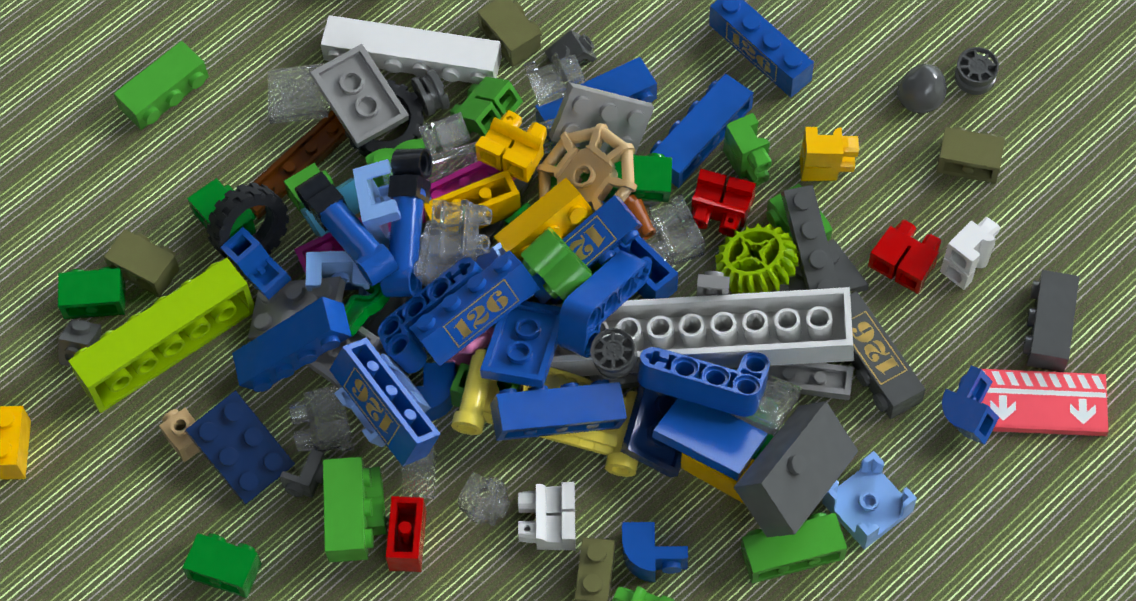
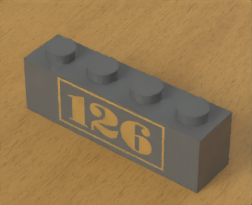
M856 291L850 294L854 361L846 362L853 364L861 385L864 387L868 386L873 393V400L877 408L881 412L885 411L888 417L892 419L921 403L926 389Z

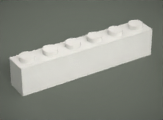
M331 15L328 16L321 41L322 54L326 61H331L363 44L378 69H384L391 73H410L419 77L426 76L427 71L434 69L440 78L449 82L462 81L479 84L485 77L497 78L502 58L500 41Z

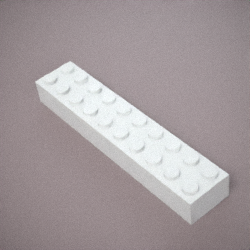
M850 287L627 300L601 323L600 332L611 328L621 329L632 337L638 353V362L631 373H638L641 352L649 347L665 349L727 368L739 367L743 356L750 352L764 354L768 357L770 366L854 361ZM557 345L550 367L579 376L601 375L595 367L591 356L585 358Z

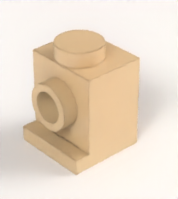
M186 408L181 411L173 409L166 413L162 419L163 423L159 425L160 429L183 462H186L200 452L199 448L185 432L196 421Z

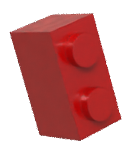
M391 496L386 561L389 571H422L427 514L425 501L422 497Z

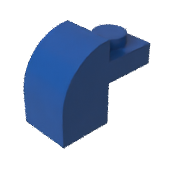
M244 227L220 247L241 274L268 300L292 280L288 273L269 256L260 242Z
M446 362L440 367L437 363H425L423 386H415L431 407L425 412L431 421L443 417L453 407L450 388L457 374L454 362Z
M971 365L967 374L961 378L957 392L945 389L942 408L945 417L962 435L985 445L999 419V416L988 405L982 403L993 381L982 369Z
M622 522L623 559L633 575L644 581L655 582L656 570L675 574L681 572V570L688 569V546H655V522Z

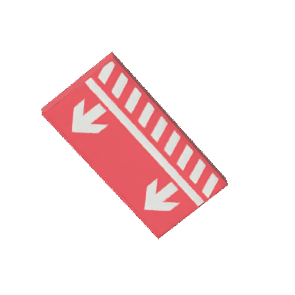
M982 369L993 381L982 403L988 405L999 416L993 429L994 432L1107 436L1109 431L1106 374Z

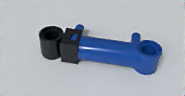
M426 148L396 149L392 155L391 168L393 175L389 179L388 197L397 202L401 219L391 222L389 251L399 269L380 281L381 290L385 297H413L422 289V280L425 278V272L418 268L423 209L424 204H429V201L432 200L430 197L431 182L426 180L432 173V156Z
M320 171L295 187V191L305 208L313 214L315 220L325 232L329 231L356 263L359 271L370 286L373 287L380 283V281L399 269L387 247L382 243L379 244L349 209L342 194L330 183L323 172Z

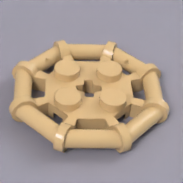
M598 123L592 128L571 133L565 131L560 134L561 139L542 164H538L536 168L539 177V199L551 190V177L554 176L557 179V184L564 178H567L595 211L603 205L602 201L613 187L618 188L614 195L619 196L623 202L637 188L634 181L633 160L636 150L633 144L626 143L611 132L606 124ZM590 141L589 145H585L587 148H576L577 143ZM603 142L614 148L607 155L600 150ZM567 151V153L565 154V156H564V157L562 158V160L558 163V161L561 159V157H562V156L564 155V153ZM621 161L622 179L618 178V172L615 169V163ZM583 172L586 174L590 172L589 179L586 182L581 183V174Z

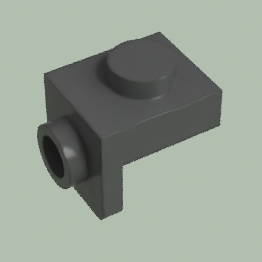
M572 30L544 51L556 72L561 76L566 75L584 59L591 62L597 59L592 50L595 46L590 38L585 34L581 36Z
M72 319L58 338L59 364L70 366L68 360L73 358L77 351L96 343L102 335L101 325L89 323L86 320Z
M312 449L300 476L282 471L280 480L288 494L300 498L303 495L313 498L319 483L323 484L324 453Z

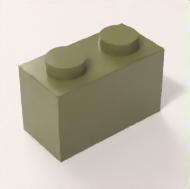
M495 0L477 11L479 28L489 40L500 41L501 54L512 67L541 49V30L534 21L530 22L525 17L524 10L517 1Z
M945 127L936 172L996 184L1005 138L998 137L992 133L971 132L961 127Z
M126 229L122 231L104 256L107 267L120 268L125 280L159 298L180 270L176 254L170 248L164 245L158 247L152 244L145 235L139 232L133 234Z
M582 537L575 601H610L615 560V540Z

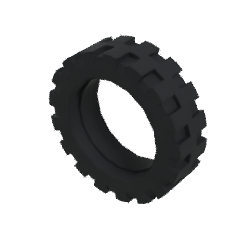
M387 80L409 115L408 128L404 134L390 141L373 139L357 148L345 130L346 136L350 139V144L354 149H359L361 155L366 157L376 150L384 148L394 149L405 141L421 138L424 122L423 108L421 103L419 104L417 95L414 92L410 93L406 85L402 83L398 85L393 80Z
M249 183V186L244 184L236 186V190H229L224 194L225 198L222 201L218 200L216 202V209L210 213L208 218L210 225H207V233L210 235L208 240L224 258H228L220 247L230 239L232 226L238 216L249 208L265 205L266 215L264 222L253 237L260 242L270 255L272 253L271 250L280 245L281 237L285 236L287 232L285 226L286 223H289V215L286 214L288 208L279 196L263 184L259 186L257 183Z

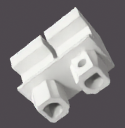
M985 217L978 225L971 220L948 243L940 272L965 290L972 282L975 268H985L987 266L992 249L995 246L996 238L994 237L999 233L1000 226L988 217Z
M562 482V486L551 487L536 484V491L519 492V513H536V521H518L519 542L536 543L537 550L576 551L575 483Z

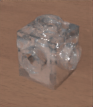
M472 472L458 497L459 510L466 513L469 519L481 525L486 522L494 526L498 517L504 518L510 506L507 487H505L502 481L492 476L485 478L475 472Z

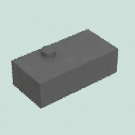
M827 401L800 405L736 483L734 489L766 537L794 535L858 453V450Z

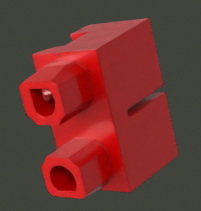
M700 168L696 190L692 197V226L699 229H707L710 219L720 221L719 232L722 235L734 237L735 230L738 231L739 227L744 228L755 198L756 183L730 176L726 186L727 175Z
M903 219L895 228L890 226L870 252L868 267L891 280L895 276V282L919 295L925 280L936 266L941 239L932 234H927L922 243L912 238L916 233L914 224Z

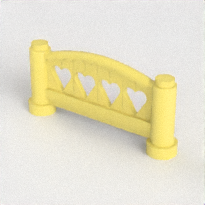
M484 349L476 350L475 354L471 357L458 411L454 412L451 424L454 430L467 435H480L483 432L485 422L493 424L490 404L495 395L498 394L499 388L496 380L481 378L480 368L487 351ZM550 367L544 385L548 386V389L560 388L561 385L571 382L579 383V386L590 385L593 381ZM521 385L522 391H527L531 387ZM629 391L626 397L623 398L627 419L619 429L540 437L606 455V471L622 477L635 476L638 461L620 451L637 392Z

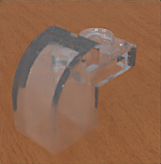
M461 111L418 127L424 145L431 155L444 152L471 140Z
M438 440L427 457L404 467L401 465L402 497L434 499Z

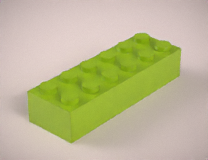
M225 258L220 262L211 264L205 272L196 278L183 282L179 289L170 295L160 297L147 310L132 315L125 324L116 330L106 332L99 341L90 347L77 351L68 362L80 386L100 414L253 314L255 305L248 284L230 260Z

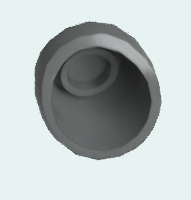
M928 63L911 68L898 84L897 96L902 106L910 112L918 114L929 113L941 106L946 96L947 86L944 75L938 67Z

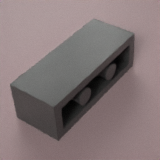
M1042 270L1039 281L1033 280L1030 298L1035 299L1034 308H1029L1026 326L1032 327L1031 336H1025L1023 354H1028L1026 366L1059 372L1065 371L1070 355L1079 276Z

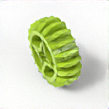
M758 223L755 228L751 229L746 225L745 230L742 232L735 230L734 237H725V245H720L719 254L715 255L716 271L724 273L726 277H730L729 291L732 294L779 291L781 284L789 285V277L796 276L795 268L799 266L798 251L792 237L785 233L781 227L774 229L770 223L764 228Z

